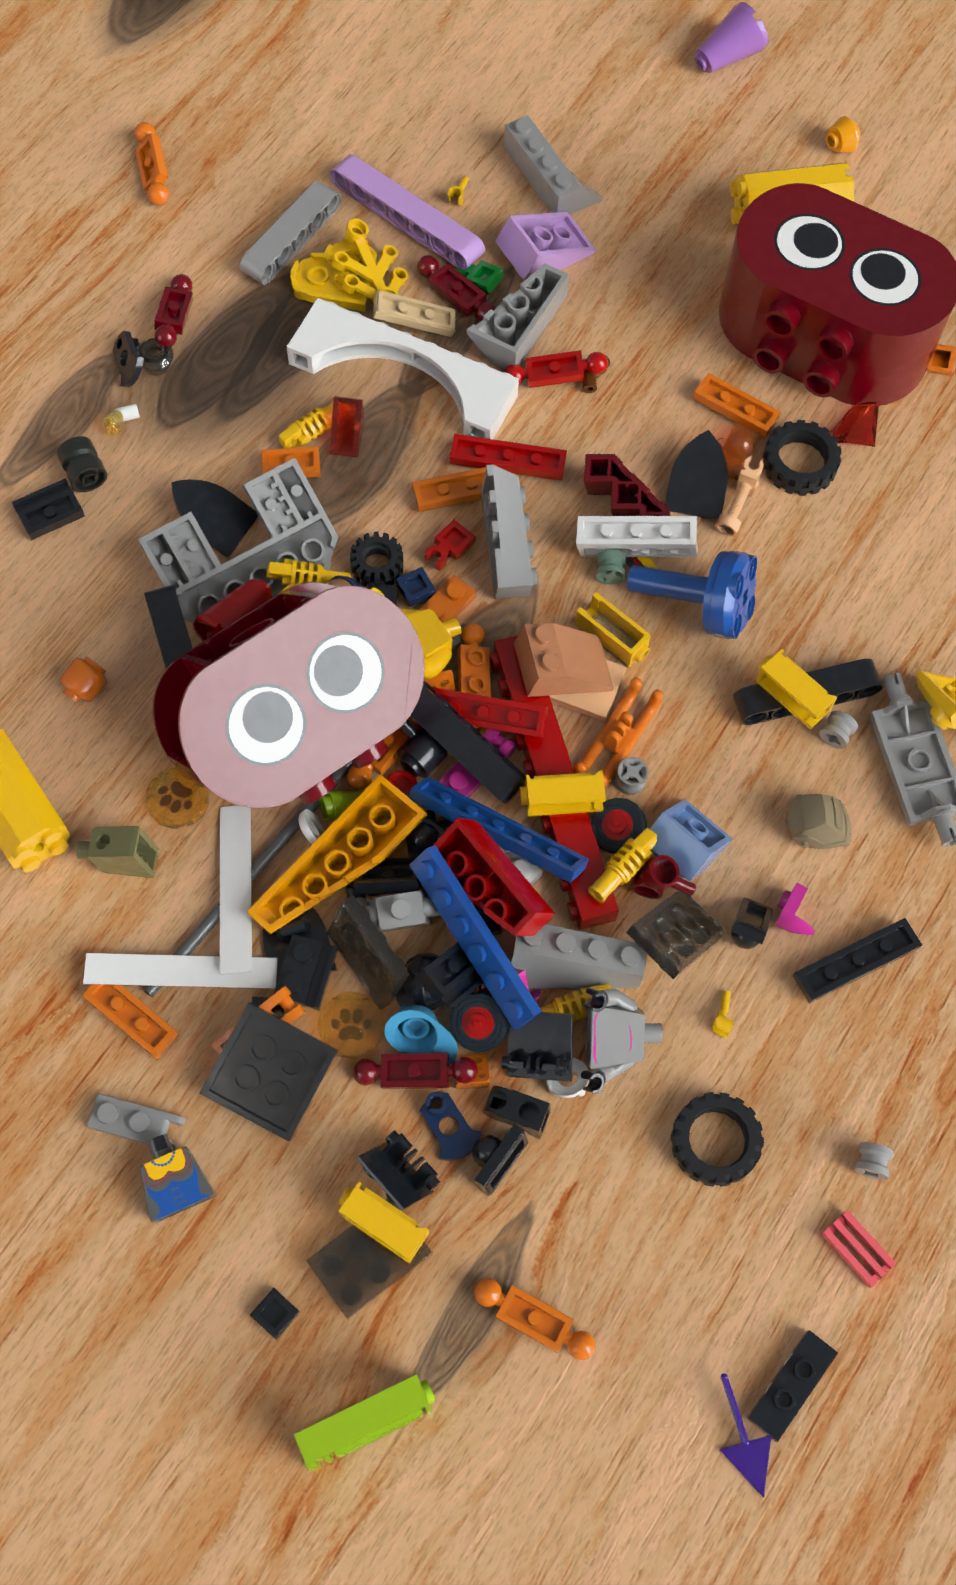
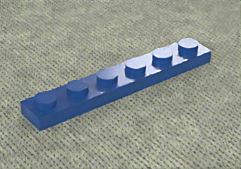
M426 777L411 788L409 798L420 804L423 808L445 817L452 823L457 818L478 821L502 849L526 859L529 863L553 873L560 879L571 883L586 869L589 860L587 857L430 777Z
M434 845L426 848L409 866L510 1025L516 1031L542 1011L437 847Z

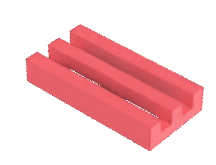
M848 1210L821 1233L869 1288L873 1287L880 1278L896 1265L895 1261ZM844 1222L872 1251V1253L882 1262V1266H880L877 1263V1261L868 1253V1251L848 1231V1229L843 1225ZM835 1230L843 1236L875 1272L872 1276L833 1234Z

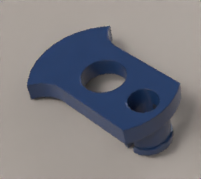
M434 1092L427 1097L426 1102L420 1109V1113L440 1144L441 1154L439 1160L454 1161L470 1154L475 1141L481 1137L482 1131L470 1128L449 1093ZM434 1101H439L443 1105L440 1109L430 1108L431 1103ZM447 1117L455 1119L459 1125L457 1132L451 1136L444 1135L439 1129L440 1122Z

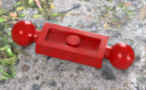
M581 350L526 358V368H522L518 364L515 366L508 365L503 372L518 378L519 385L524 379H528L529 388L583 381L585 380L584 371L586 370L594 375L602 374L607 369L608 360L601 352H593L587 359H582Z

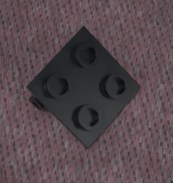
M541 1012L516 1031H514L508 1021L507 1056L502 1057L501 1061L502 1069H507V1077L572 1081L573 1014Z
M394 1130L386 1137L385 1140L387 1142L357 1156L356 1159L363 1165L365 1173L374 1179L386 1192L388 1200L403 1211L434 1192L433 1189L440 1184V1181L437 1178L439 1174L428 1162L422 1164L425 1160L423 1156L418 1158L412 1165L409 1163L418 1153V1150L415 1148L404 1157L413 1145L403 1133L398 1134Z

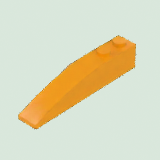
M380 774L247 911V914L269 934H272L384 861L427 816V813Z

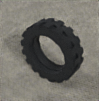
M797 420V423L789 421L784 423L783 427L778 426L774 430L773 435L770 434L762 457L764 458L763 469H766L767 478L774 481V486L779 489L781 487L786 489L785 492L789 494L795 492L798 493V496H806L807 493L812 495L819 493L821 488L826 489L830 482L834 480L841 463L840 455L842 451L841 447L837 446V438L834 435L831 436L829 434L830 430L826 427L821 428L818 426V423L812 421L811 423H805V420ZM790 443H805L820 452L824 459V467L813 473H799L791 470L781 460L779 450Z
M710 1092L701 1097L693 1098L680 1111L674 1121L673 1131L671 1132L672 1153L674 1158L676 1157L679 1161V1167L683 1172L686 1170L690 1174L691 1179L696 1182H704V1185L707 1186L720 1185L723 1187L742 1180L752 1171L761 1158V1149L764 1146V1137L761 1134L763 1130L760 1121L757 1122L754 1110L751 1107L747 1108L743 1104L744 1101L736 1097L734 1099L729 1097L730 1094L722 1092L720 1094ZM710 1112L723 1113L735 1120L741 1128L745 1140L744 1150L740 1158L730 1166L714 1167L707 1165L698 1159L691 1149L689 1140L690 1128L701 1115Z

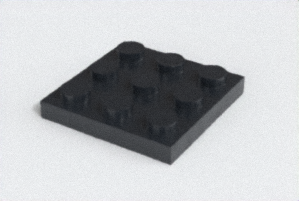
M249 1002L202 1087L200 1094L281 1138L290 1141L338 1049Z

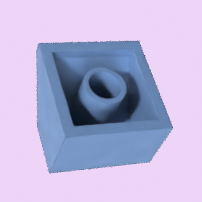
M686 799L662 812L650 828V830L657 834V842L650 851L655 856L667 855L673 858L679 867V876L686 878L688 881L699 876L733 840Z

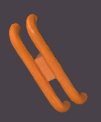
M638 677L633 678L624 697L581 761L574 765V773H587L603 748H606L614 753L603 770L604 786L607 787L617 773L619 764L627 758L657 712L663 699V692L659 689L652 692L646 707L631 728L633 716L628 711L635 702L642 687V680Z

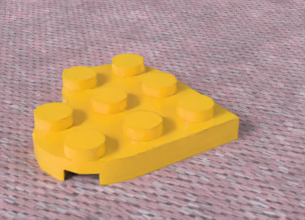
M346 236L343 237V241L337 242L333 246L330 243L324 253L313 252L310 253L309 258L303 259L301 262L295 261L291 268V285L297 299L315 303L317 298H320L327 302H333L345 309L366 312L369 298L359 292L354 294L347 293L342 288V283L348 274L356 275L361 282L371 287L373 286L372 282L349 269L340 271L332 265V259L337 251H344L350 258L363 264L355 245L349 243ZM368 245V248L377 265V252L374 251V249Z

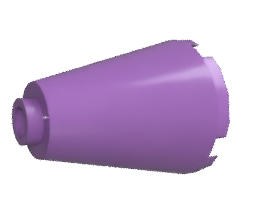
M740 2L735 5L697 49L695 62L701 71L714 72L761 52L768 44V36L762 20H755L752 16L755 10L747 3Z

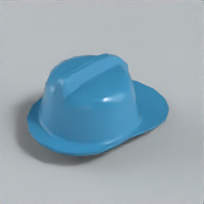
M403 1005L399 1012L392 1015L385 1024L384 1034L386 1040L401 1054L448 1053L449 1064H452L457 1057L458 1047L455 1038L437 1021L436 1015L425 1006Z

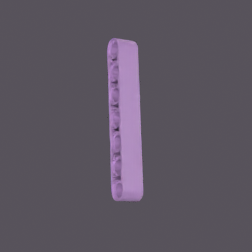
M349 154L330 171L331 180L340 190L457 268L466 270L485 253L484 244L478 236L355 155Z

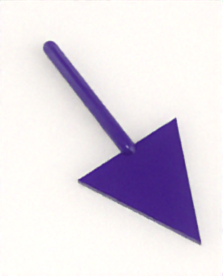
M723 1373L721 1374V1380L742 1443L722 1448L720 1451L764 1497L772 1434L749 1441L728 1376Z

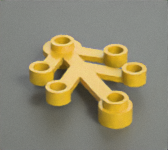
M354 218L348 222L345 236L349 243L355 245L363 264L350 258L346 252L337 251L332 259V265L340 271L351 270L372 282L373 287L361 282L356 275L348 274L344 278L342 288L350 294L359 292L373 300V303L377 290L399 295V288L404 286L408 279V272L404 268L396 267L390 276L391 283L388 287H386L383 281L389 265L394 263L398 256V250L392 245H385L380 253L381 259L376 265L365 241L369 232L368 225L363 220Z

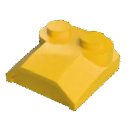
M919 670L916 674L917 685L924 698L932 707L930 709V714L933 716L931 718L932 722L945 730L948 727L956 729V678Z

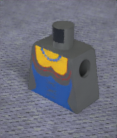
M167 1134L160 1135L147 1142L154 1160L141 1165L140 1171L151 1222L158 1223L217 1196L194 1156L186 1146L173 1151Z

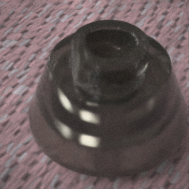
M155 338L147 339L138 345L136 350L140 357H144L142 369L145 372L158 376L169 370L174 356L171 346L166 345V348H164L163 345L155 341Z

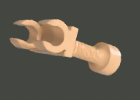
M752 456L745 460L743 469L739 474L736 486L737 492L727 514H720L715 524V528L722 534L728 536H735L741 525L737 517L747 495L752 497L755 488L759 484L760 474L763 469L762 459L756 470L748 467Z

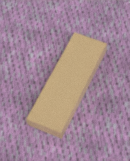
M381 290L376 291L374 295L373 318L448 337L454 335L455 309Z

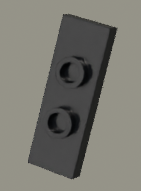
M807 1330L747 1419L765 1434H772L771 1439L778 1442L838 1352L812 1331Z

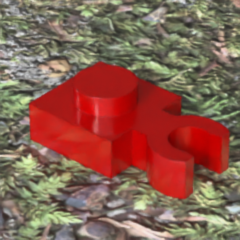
M453 519L434 537V544L437 546H431L426 549L424 560L427 562L432 557H439L440 559L436 562V570L439 571L445 567L449 556L456 561L475 543L476 536Z

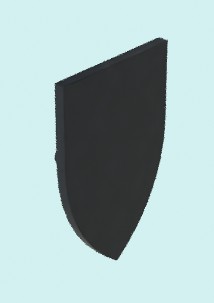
M709 430L692 439L680 452L673 465L665 505L670 509V512L718 520L720 514H722L728 482V468L724 452Z
M192 479L171 483L173 500L180 517L192 512L210 546L228 559L258 518L257 512L233 493L217 484Z
M313 907L272 934L263 929L266 958H277L276 984L292 934L330 945L325 925ZM335 962L333 965L332 972L337 971Z

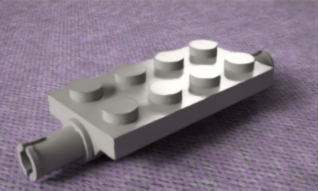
M893 673L882 679L890 699L889 706L872 711L869 718L907 826L934 822L942 847H948L949 842L950 846L956 845V824L953 819L956 816V770L941 729L931 720L933 716L930 714V709L932 707L927 700L917 702L912 696H908L901 673H895L896 678H894Z

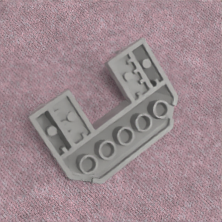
M296 458L243 484L244 491L271 539L222 565L192 512L138 539L163 586L166 587L174 584L185 621L194 623L199 614L250 579L265 581L272 589V596H276L286 586L281 585L282 580L266 577L269 562L283 563L284 559L322 564L325 569H330V562L338 535Z

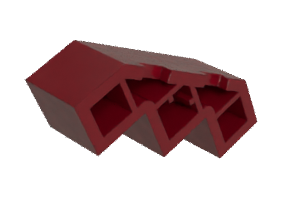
M586 454L584 484L587 494L612 495L611 512L613 516H671L670 509L662 501L660 502L651 493L650 489L623 465V462L615 454Z

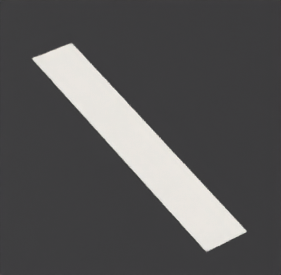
M241 805L220 807V975L252 972V917L247 914V911L252 907L251 807Z
M86 953L83 984L275 988L277 958L252 957V972L220 975V956Z

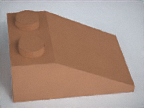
M555 623L525 624L514 642L527 697L608 692L614 689L598 635Z

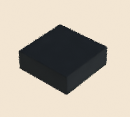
M273 1288L250 1316L277 1340L299 1315L300 1311Z

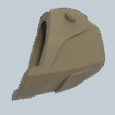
M798 794L789 803L785 822L792 833V838L802 848L829 849L850 845V821L841 800L823 794Z

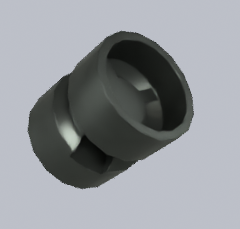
M83 436L73 437L59 446L57 457L63 469L67 472V477L74 490L77 492H90L103 485L108 474L89 438Z

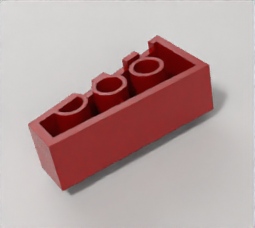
M457 818L434 844L471 902L514 936H535L555 915L554 911L478 821Z

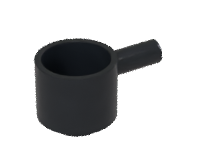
M407 719L399 728L409 738L397 750L400 758L399 763L405 771L410 772L414 777L426 778L448 756V752L424 728L416 729Z

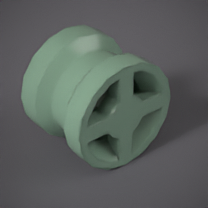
M614 549L599 552L597 554L599 568L596 571V579L608 585L623 582L626 577V571L623 568L626 563V555Z

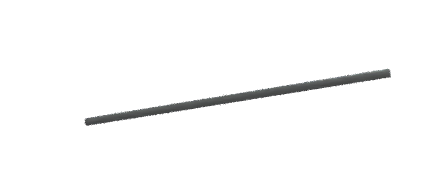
M464 623L461 624V633L466 626ZM461 634L452 637V653L463 641ZM352 761L331 774L336 783L331 791L347 775L349 769L354 766ZM319 799L304 804L252 863L251 884L300 829L299 814L305 809L314 813L320 806ZM220 901L173 955L189 956L220 921ZM146 985L143 990L153 998L162 986Z

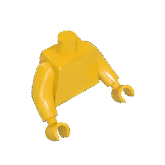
M374 587L371 589L384 596V594L379 589ZM399 608L409 619L419 637L424 655V678H434L449 663L452 656V637L461 634V626L456 618L441 622L435 612L430 609L421 611Z

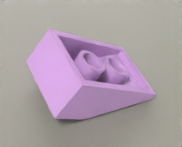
M568 212L509 216L496 239V243L503 251V254L509 259L523 280L530 277L544 264L561 270L593 255L596 251Z

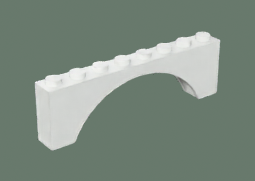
M317 298L287 345L289 364L311 374H315L330 365L358 358L390 359L424 371L437 380L454 399L462 417L464 435L494 439L518 397L519 379L511 374L500 372L482 362L473 361L457 352L448 351L432 342L416 338L408 332H401L387 326L383 322H376L362 316L358 312L349 311L333 302H327L320 298Z

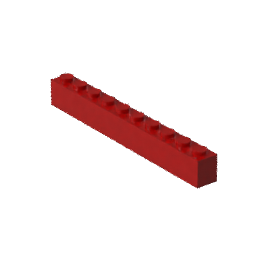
M518 636L494 641L493 653L489 655L493 671L498 670L501 678L498 680L501 697H506L507 700L548 706L544 737L540 738L514 733L518 751L523 750L526 758L523 761L525 775H529L530 778L534 779V776L575 774L550 696L527 697L514 646ZM588 813L540 816L542 830L545 835L549 834L551 840L589 859L586 869L571 883L558 878L562 892L567 891L570 902L567 903V909L571 921H577L579 930L616 921L619 909L614 893L612 892L604 903H600L588 892V888L605 872V865Z

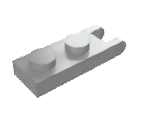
M98 1094L87 1127L95 1131L148 1145L147 1142L149 1140L167 1134L170 1123L184 1126L186 1119L174 1114ZM170 1142L173 1151H175L177 1145L173 1142Z

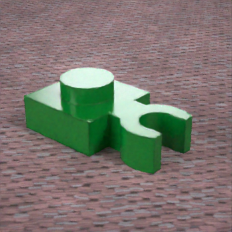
M482 260L477 265L471 264L466 270L455 267L458 272L488 295L505 277L503 268Z

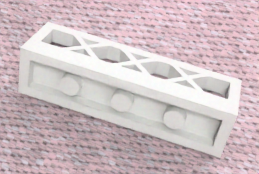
M578 516L576 545L580 557H597L599 552L608 549L619 550L626 557H697V516Z

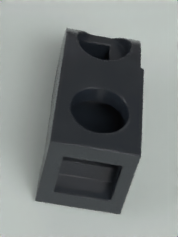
M492 1086L483 1113L499 1122L511 1126L515 1124L528 1132L529 1135L541 1139L551 1109L548 1102L515 1090Z

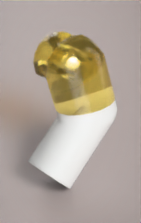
M132 404L116 408L103 419L102 424L103 427L105 426L106 434L109 436L121 432L120 422L140 418L137 405Z

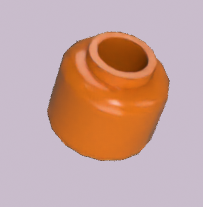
M87 656L84 660L75 658L61 675V682L66 687L63 693L77 703L81 699L92 702L107 684V678L104 675L106 670Z

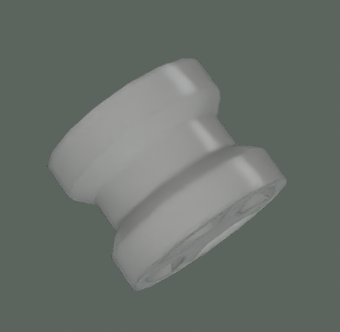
M833 711L828 717V724L821 728L819 735L828 745L837 749L846 748L850 741L849 735L854 734L857 730L858 724L847 713Z
M628 757L622 760L615 777L617 788L627 795L640 793L644 789L647 780V765L636 757Z
M860 1143L859 1152L861 1153V1158L855 1164V1172L868 1178L887 1180L890 1174L887 1166L888 1162L893 1159L894 1151L875 1143Z

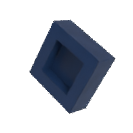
M423 567L396 578V585H398V589L409 607L431 598L436 593V589Z

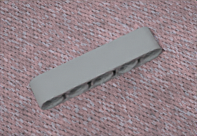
M319 181L312 183L245 253L240 263V271L259 283L267 285L336 213L341 204V194Z

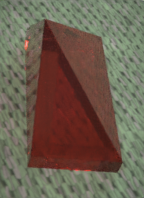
M334 396L330 454L359 457L364 429L363 399Z
M877 402L855 403L829 433L837 438V444L875 447L879 409Z

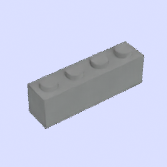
M528 115L505 124L504 149L551 213L568 212L572 214L602 201L601 195L565 166Z
M548 264L542 265L521 283L520 288L515 293H509L503 299V303L494 311L492 309L483 316L481 322L477 325L473 324L467 329L468 336L490 363L503 369L508 365L522 364L566 299L569 274Z
M487 465L481 488V497L495 599L530 596L533 586L537 585L536 568H531L530 558H533V543L531 540L527 541L526 531H529L530 523L528 513L523 512L522 504L526 503L524 486L520 487L518 475L495 465Z
M545 924L535 936L516 937L511 964L514 969L525 970L529 989L547 990V988H567V990L603 984H609L611 988H639L644 976L649 946Z

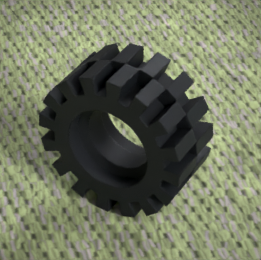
M374 532V537H370L369 533L364 534V541L359 537L356 540V545H352L350 553L352 574L354 573L355 580H361V585L366 587L367 583L385 584L388 582L389 585H394V578L400 577L404 568L402 547L400 543L397 544V539L392 537L389 540V534L383 533V536L379 537V532ZM373 554H382L388 558V562L382 567H371L367 565L366 559Z

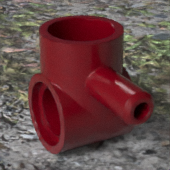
M667 855L651 857L637 871L631 889L642 897L660 899L664 889L668 887L691 896L696 891V884L679 877V867L673 858Z

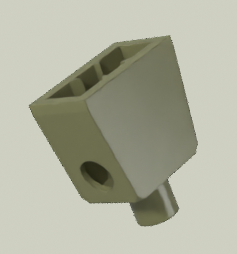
M140 826L95 827L92 830L90 840H79L77 842V858L89 859L103 873L154 878L159 848Z

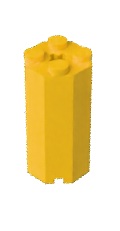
M833 163L737 174L736 180L730 181V194L734 197V208L731 209L732 224H739L746 208L758 196L772 188L786 184H812L854 201V179L852 175H847L845 171L850 169L849 164Z
M0 729V848L14 869L22 868L25 873H28L38 868L41 862L50 856H56L65 852L69 847L67 839L70 837V833L4 730Z

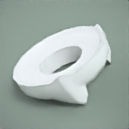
M305 809L299 814L300 829L305 838L313 844L325 830L318 816L314 815L310 810Z
M572 1058V1073L577 1075L578 1079L570 1087L562 1086L560 1081L547 1080L548 1089L551 1094L562 1098H572L577 1095L583 1097L586 1092L583 1091V1087H586L589 1080L581 1078V1072L588 1071L585 1064L577 1058Z

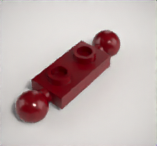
M425 255L419 259L417 269L423 277L428 278V286L466 316L476 311V317L481 322L483 316L492 309L494 311L496 309L493 303L485 302L486 293L450 264L446 263L443 267L439 268L437 259L431 255Z
M184 274L174 276L171 280V287L165 286L155 317L154 330L156 331L154 338L156 343L163 348L172 347L176 343L177 334H183L192 304L193 292L191 291L193 284L191 279Z
M448 1053L381 1054V1065H377L371 1059H361L353 1067V1077L357 1083L367 1086L373 1084L377 1079H381L380 1088L382 1089L449 1088V1077H453L459 1083L466 1084L472 1082L478 1073L477 1064L473 1059L465 1056L459 1057L453 1064H449Z

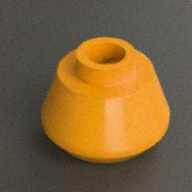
M846 116L840 117L828 129L826 135L828 147L838 153H852L857 149L860 142L858 125L853 119Z

